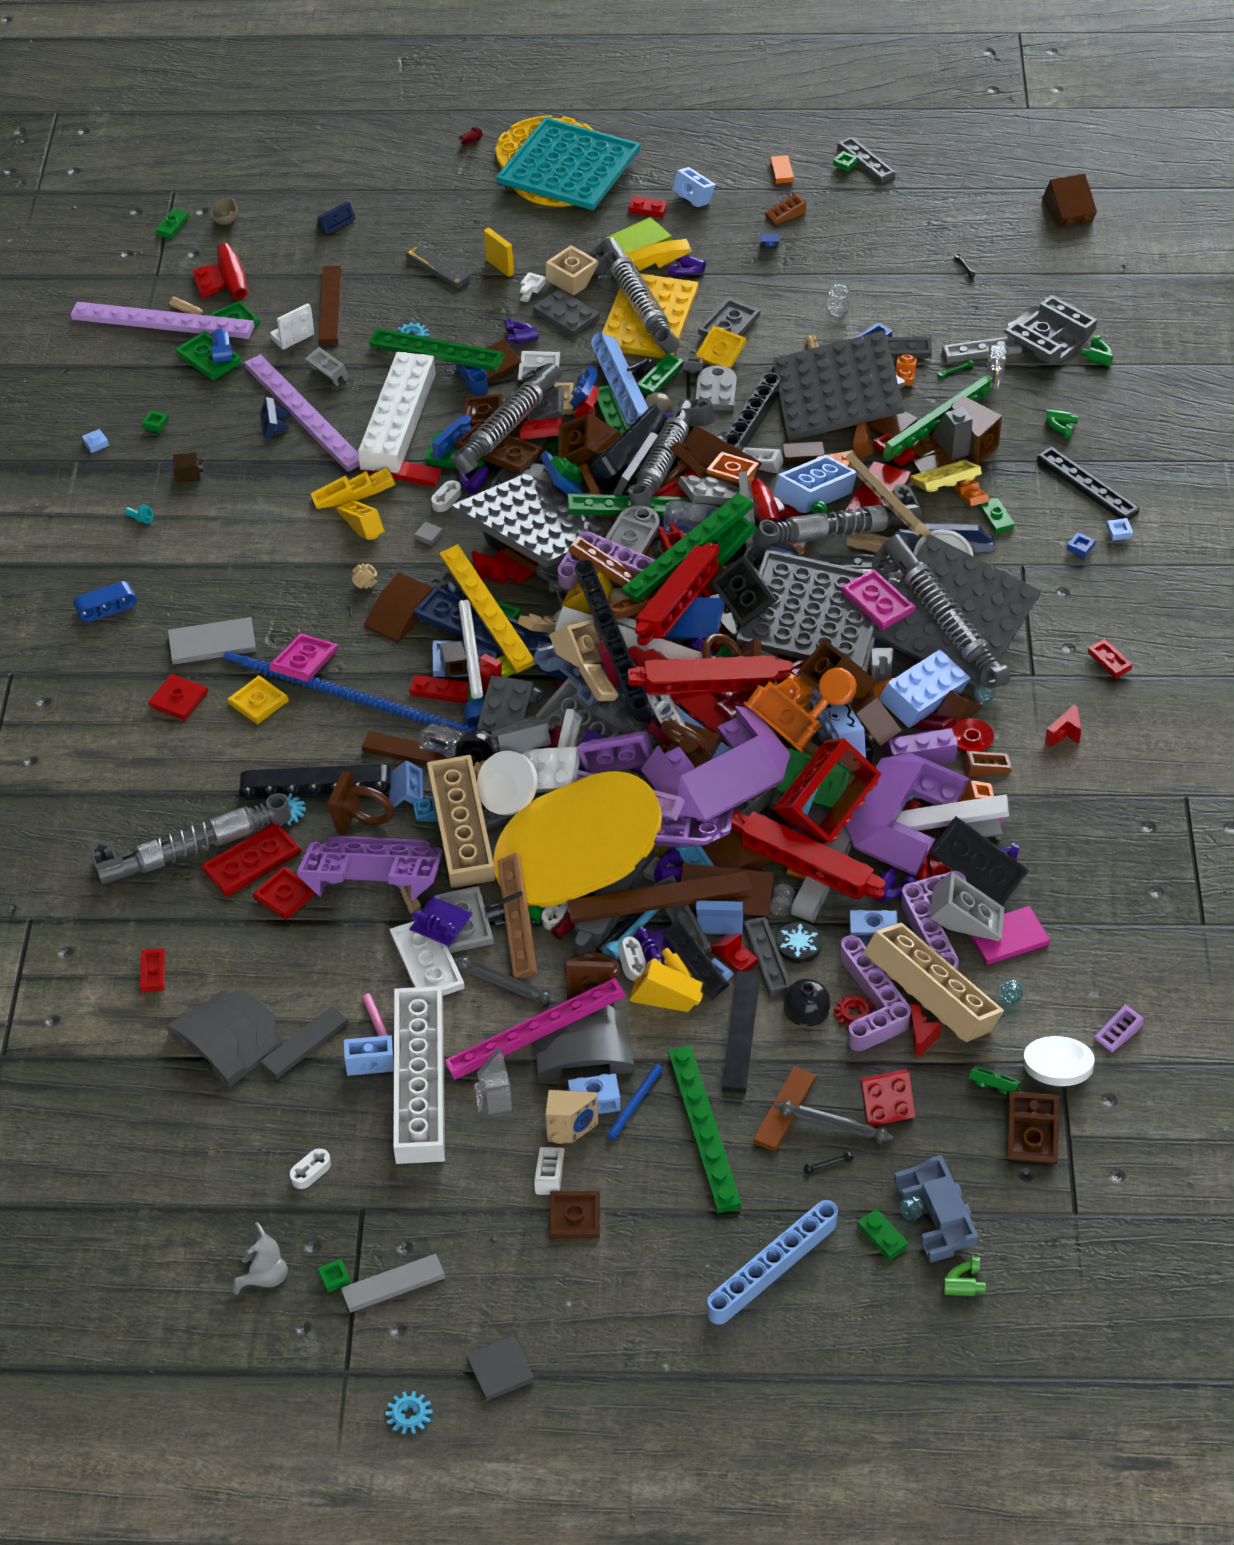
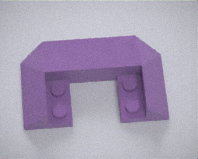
M735 706L736 717L718 726V733L731 750L695 768L680 747L664 754L660 747L657 746L641 768V772L656 791L679 796L685 800L678 818L688 816L696 818L697 821L707 822L784 781L786 767L789 764L791 754L767 723L750 708Z
M909 752L880 759L876 769L882 775L878 779L877 786L867 793L865 802L854 810L852 819L844 827L846 831L848 830L854 849L916 876L928 856L929 850L933 847L935 839L896 822L897 818L911 795L934 805L958 802L968 786L970 778Z
M648 781V785L651 787V789L655 790ZM734 808L707 822L697 821L696 818L688 816L678 818L677 821L662 817L661 829L656 835L654 846L688 848L706 845L731 833L732 819L730 818H733Z
M333 836L329 837L328 842L320 844L318 841L309 844L297 871V876L320 897L327 882L336 884L343 882L344 879L388 881V884H393L397 887L411 885L412 902L434 883L443 856V850L439 847L431 848L430 843L426 840Z

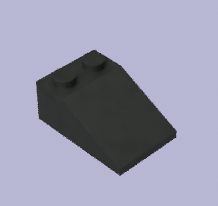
M744 555L710 581L742 627H745L776 602L764 579Z

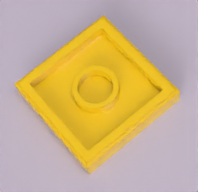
M485 229L486 260L508 277L514 275L512 244L492 229Z
M713 325L696 353L695 358H704V363L711 366L719 365L731 369L744 348L747 339Z
M257 676L228 698L229 705L257 725L289 701L285 693L261 676Z

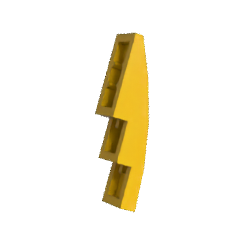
M687 239L651 244L625 253V255L641 271L654 263L660 268L692 252Z
M386 467L371 476L366 471L348 480L345 475L310 494L315 507L321 509L342 505L352 500L357 501L377 494L396 484L390 470Z

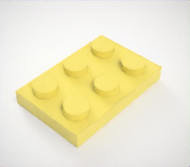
M961 460L912 475L910 479L911 484L927 492H934L939 490L938 487L941 486L949 487L956 485L961 480H973L975 476L981 475L982 472L981 466L967 460Z

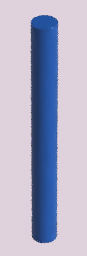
M659 1064L654 1065L606 1135L608 1139L612 1141L616 1139L663 1070Z

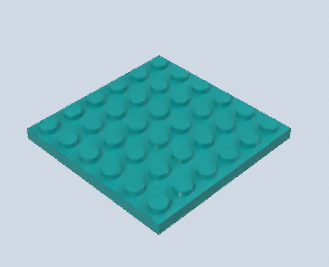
M545 117L496 176V181L506 186L594 210L641 150V143Z

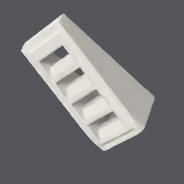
M744 447L742 450L762 463L759 470L778 473L783 463L781 451L778 449Z
M540 1147L534 1179L536 1194L550 1195V1192L560 1191L564 1148ZM544 1158H557V1160H547Z

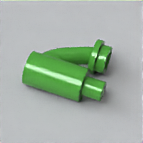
M971 1255V1260L949 1271L947 1276L944 1277V1295L975 1296L976 1292H986L985 1282H976L975 1278H958L971 1270V1274L979 1273L980 1257Z

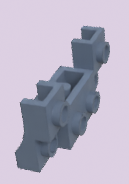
M553 645L536 650L533 661L544 671L560 670L578 684L579 687L576 695L586 705L594 706L606 702L597 701L581 675L580 668L558 656ZM601 662L595 663V664H600L601 667H602V669H603L604 672H605L604 666H603V664H602ZM621 687L615 688L618 694L623 692Z
M942 1155L929 1158L920 1165L894 1174V1183L902 1201L921 1196L936 1228L935 1231L921 1234V1244L929 1263L953 1257L954 1251L978 1244L979 1236L971 1220L970 1208L967 1203H963L961 1188L958 1183H954Z

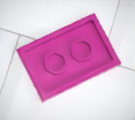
M875 569L842 586L841 592L882 630L915 612V606Z
M300 633L270 663V670L308 682L337 652L338 645Z
M1030 906L1004 914L1002 939L1000 941L969 935L986 965L1047 946L1050 943L1049 937Z

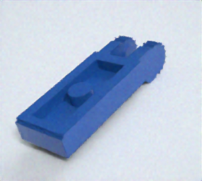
M592 366L586 369V374L582 373L578 377L577 387L571 392L573 396L569 403L574 407L588 396L598 373Z
M462 415L461 418L454 421L432 441L433 458L440 460L445 454H448L450 449L455 446V443L472 428L469 425L472 423L471 416Z

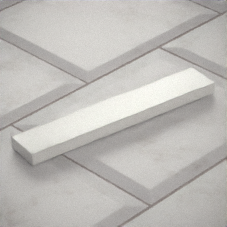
M1007 794L904 810L900 813L896 822L919 831L948 826L955 816L965 823L1008 817Z

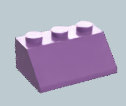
M952 728L898 734L883 744L887 757L911 752L938 765L956 762L957 742Z
M637 731L631 734L615 735L609 738L582 742L578 746V752L586 772L597 774L643 767L652 754V743L647 731Z

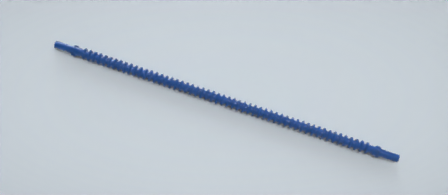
M228 651L224 654L225 660L241 664L242 667L253 668L254 671L264 672L265 675H275L276 678L286 679L287 682L291 680L292 683L302 684L303 687L307 686L309 689L313 687L314 690L318 689L319 692L324 690L325 694L329 692L330 695L335 694V697L340 696L341 699L346 697L347 701L351 699L352 702L357 701L358 704L362 703L363 706L368 704L369 708L373 706L374 709L379 708L380 711L384 710L385 713L390 711L391 715H401L402 718L407 717L408 720L412 718L413 722L418 720V723L423 722L424 725L429 724L430 727L435 726L436 729L440 727L443 730L448 727L447 729L450 728V730H456L458 733L461 732L463 736L469 731L476 730L475 727L464 726V723L459 725L458 721L453 723V720L448 721L447 718L442 720L441 716L436 718L435 714L431 716L429 712L425 714V711L420 712L419 709L414 711L413 707L408 709L407 705L403 707L402 704L397 705L396 702L392 703L391 700L386 702L385 698L381 700L380 697L375 698L374 695L370 696L369 693L364 695L362 691L359 693L358 690L353 691L352 688L348 689L346 686L342 688V685L337 686L336 683L331 684L330 681L326 682L324 679L320 681V678L315 679L314 676L306 682L270 670V662L266 663L265 661H260V659L254 660L248 656H240ZM579 762L580 770L586 772L583 763Z

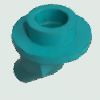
M146 504L140 505L138 511L129 507L125 510V515L136 519L138 522L142 521L145 524H149L153 521V511Z

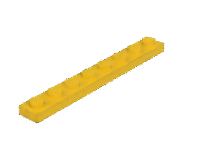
M457 544L440 552L442 561L470 601L472 607L516 674L535 665L532 655L460 546Z

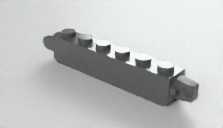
M653 846L646 858L643 857L634 866L635 869L631 873L608 886L594 891L593 896L637 889L644 877L643 871L656 856L655 846ZM621 916L575 923V955L590 952L592 947L597 948L611 934Z

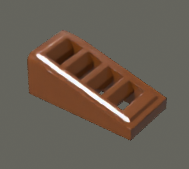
M798 193L794 194L765 212V215L774 225L805 214L806 201Z
M866 422L857 424L853 440V448L859 459L871 456L874 453L870 430Z
M966 751L962 760L966 777L1011 773L1013 770L1008 754Z

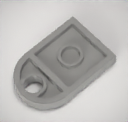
M719 365L703 369L698 375L696 399L711 400L713 410L734 411L736 394V374L734 371Z
M680 476L678 482L685 494L694 503L723 505L734 495L740 493L738 486L713 477Z
M636 505L628 507L620 513L605 539L644 555L658 533L659 516L653 509L647 506ZM639 515H647L648 517H646V518H640V517H638V516H639Z

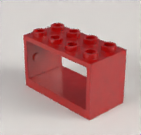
M845 738L826 740L779 799L773 810L798 833L804 834L819 843H832L838 838L839 830L842 826L849 823L852 819L854 810L865 802L867 793L877 786L878 779L882 773ZM839 760L856 777L818 826L801 809Z

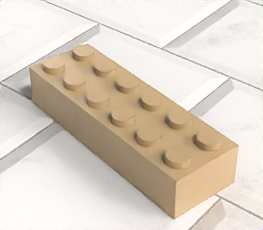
M471 755L427 762L450 887L457 888L495 881L494 863Z
M902 922L875 931L863 952L870 958L872 963L882 968L889 978L897 981L908 994L913 995L921 1002L925 1009L930 1010L938 1017L941 1023L947 1025L955 1032L958 1038L965 1042L992 1032L1004 1012L1000 1006Z

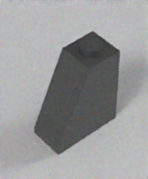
M963 407L946 412L932 433V437L951 460L967 456L970 453L973 419Z
M535 716L491 732L492 739H490L491 749L495 753L501 751L520 753L551 744L548 724Z

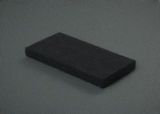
M955 816L929 850L931 855L951 870L962 873L966 881L1001 906L1006 903L1029 872L1026 867L957 816Z

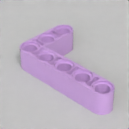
M582 532L578 535L636 574L642 572L655 561L653 558L594 533ZM569 551L558 567V584L563 589H571L578 582L575 566L581 559ZM667 580L660 584L656 589L661 588Z
M953 871V873L966 881L962 873ZM951 872L906 884L902 890L901 906L914 933L958 970V957L942 926L930 918L933 888Z
M850 935L841 941V962L865 995L871 999V1003L875 1005L877 1010L853 1021L849 1026V1047L855 1051H863L908 1030L910 1027L911 1008L883 969L872 963L870 958L863 953L866 949L863 942L858 937Z

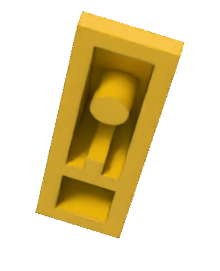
M355 500L336 507L337 512L358 536L367 540H373L378 538L379 534L385 532L377 509Z

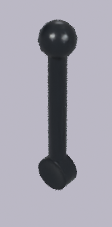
M956 253L954 259L962 264L970 278L975 277V272L971 271L962 260V255Z
M847 1152L841 1157L813 1165L806 1164L804 1171L811 1173L814 1169L841 1161L849 1162L854 1157L851 1152Z

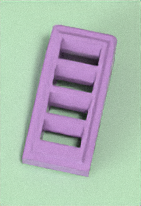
M1125 1004L1094 1036V1039L1113 1053L1144 1025V1018ZM1125 1018L1132 1023L1130 1026L1123 1021ZM1120 1024L1126 1030L1122 1031L1117 1025ZM1113 1029V1030L1116 1031L1120 1036H1119V1037H1116V1036H1115L1113 1033H1111L1110 1031ZM1107 1035L1114 1041V1043L1110 1044L1103 1037Z

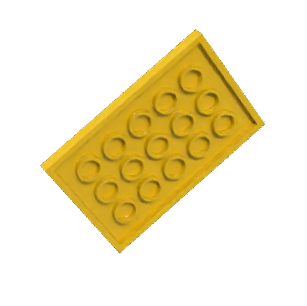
M641 274L665 313L670 329L680 340L699 288V282ZM619 288L602 333L615 338L622 353L662 359L667 353L654 342V337L646 331L627 297Z

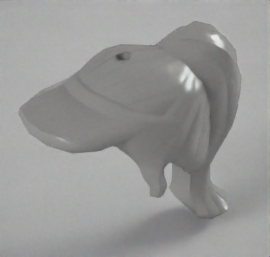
M258 1222L253 1225L252 1230L256 1243L246 1250L248 1254L242 1259L243 1263L252 1261L247 1275L234 1279L232 1292L235 1295L239 1294L240 1289L246 1285L260 1287L277 1286L285 1280L288 1273L286 1262L280 1256L278 1244L264 1232Z

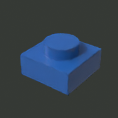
M761 234V244H764L765 247H775L776 243L780 241V234Z
M1077 532L1067 544V550L1085 558L1094 548L1096 540Z

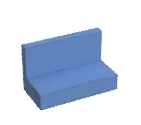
M404 761L391 772L389 800L393 807H396L403 800L413 804V802L423 799V769L408 761Z
M697 901V922L704 935L743 934V902Z

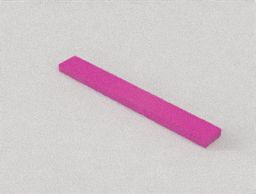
M613 978L444 1060L453 1079L456 1080L624 998V991L617 980Z

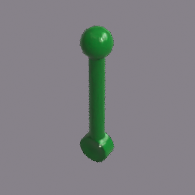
M969 360L966 364L947 371L941 370L938 372V377L945 378L947 374L966 367L972 368L974 361Z

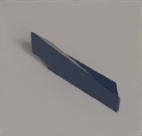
M924 524L930 531L945 529L960 534L969 544H974V553L993 552L995 550L994 537L987 536L979 525ZM896 529V534L902 537L914 553L915 546L923 535L917 536L911 530Z

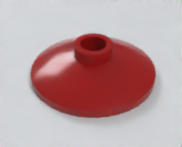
M974 718L963 719L952 727L957 748L962 751L982 752L988 749L994 741L993 729L982 720Z

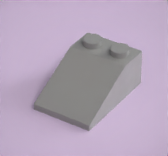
M953 872L949 873L934 886L930 918L948 930L994 941L1002 939L1003 906Z

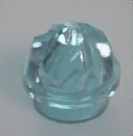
M982 682L978 683L974 689L975 698L980 703H988L996 694L994 688H986Z
M1014 979L1006 980L1001 984L1000 995L1007 1002L1016 1003L1023 996V986Z
M907 1195L899 1203V1211L907 1220L920 1218L925 1210L924 1202L919 1196Z

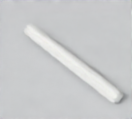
M466 599L459 602V611L471 697L476 699L482 698L483 691L470 601Z

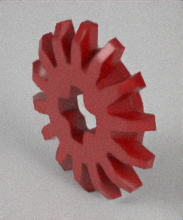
M850 993V998L843 995V1002L837 1000L836 1004L839 1007L833 1008V1011L838 1012L834 1014V1017L842 1018L839 1020V1024H844L848 1021L846 1027L849 1028L853 1021L875 1012L870 1011L875 1008V1005H868L871 999L863 1000L862 994H859V997H854V993ZM855 1008H858L860 1015H850L851 1011L849 1009L854 1010Z

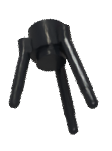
M646 358L627 368V371L633 370V376L638 374L644 378L656 364L653 360Z
M519 891L499 901L485 905L489 923L495 922L496 926L506 925V920L502 919V917H505L503 904L523 895V892ZM530 920V924H536V920Z

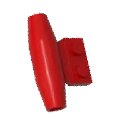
M221 243L217 247L218 265L208 264L192 271L200 295L203 299L220 292L219 290L226 286L235 299L242 300L247 296L245 273L239 257L228 243Z
M753 479L751 490L754 514L759 522L763 520L780 522V516L787 519L808 515V513L798 512L796 508L789 504H784L780 499L774 497L771 490L761 479Z

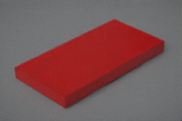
M875 461L869 469L891 492L897 484L907 485L911 476L909 471ZM862 481L847 506L845 513L849 509L857 511L858 508L868 506H888Z
M273 823L201 865V868L218 889L228 897L301 854V848L280 825Z

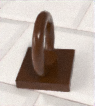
M675 442L671 449L681 460L666 476L661 487L674 481L678 475L680 477L691 470H694L699 476L708 477L706 470L709 466L687 444Z
M715 633L709 635L702 645L703 659L712 658L710 648L714 642L723 643L732 651L728 658L761 656V641L755 638L739 648L730 637Z
M666 720L660 725L662 733L672 741L666 753L680 747L695 768L712 759L723 739L719 734L687 722L683 725L675 721Z
M342 771L327 803L337 833L346 834L353 817L371 825L388 823L394 816V807L391 801L378 790L365 786H355L351 772ZM359 795L369 796L380 802L385 809V814L382 816H371L358 810L361 802Z
M598 952L582 953L570 958L564 968L567 976V1000L613 978L616 979L620 973V965L617 960L607 954Z

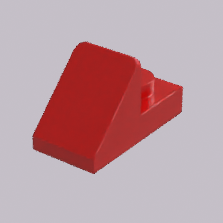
M475 550L471 552L472 566L482 581L486 577L502 585L508 581L507 565Z
M1073 705L1047 728L1045 744L1053 747L1058 741H1063L1066 736L1074 742L1080 743L1081 724L1077 706Z
M740 933L725 934L710 945L711 952L736 973L737 971L747 972L758 964V958L742 946V935Z
M910 1004V1028L915 1057H920L940 1037L942 1023H926V1014L921 1013L920 1004Z

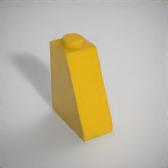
M652 960L635 980L629 1001L689 1012L694 1005L698 1006L702 999L703 993L700 991L703 983Z

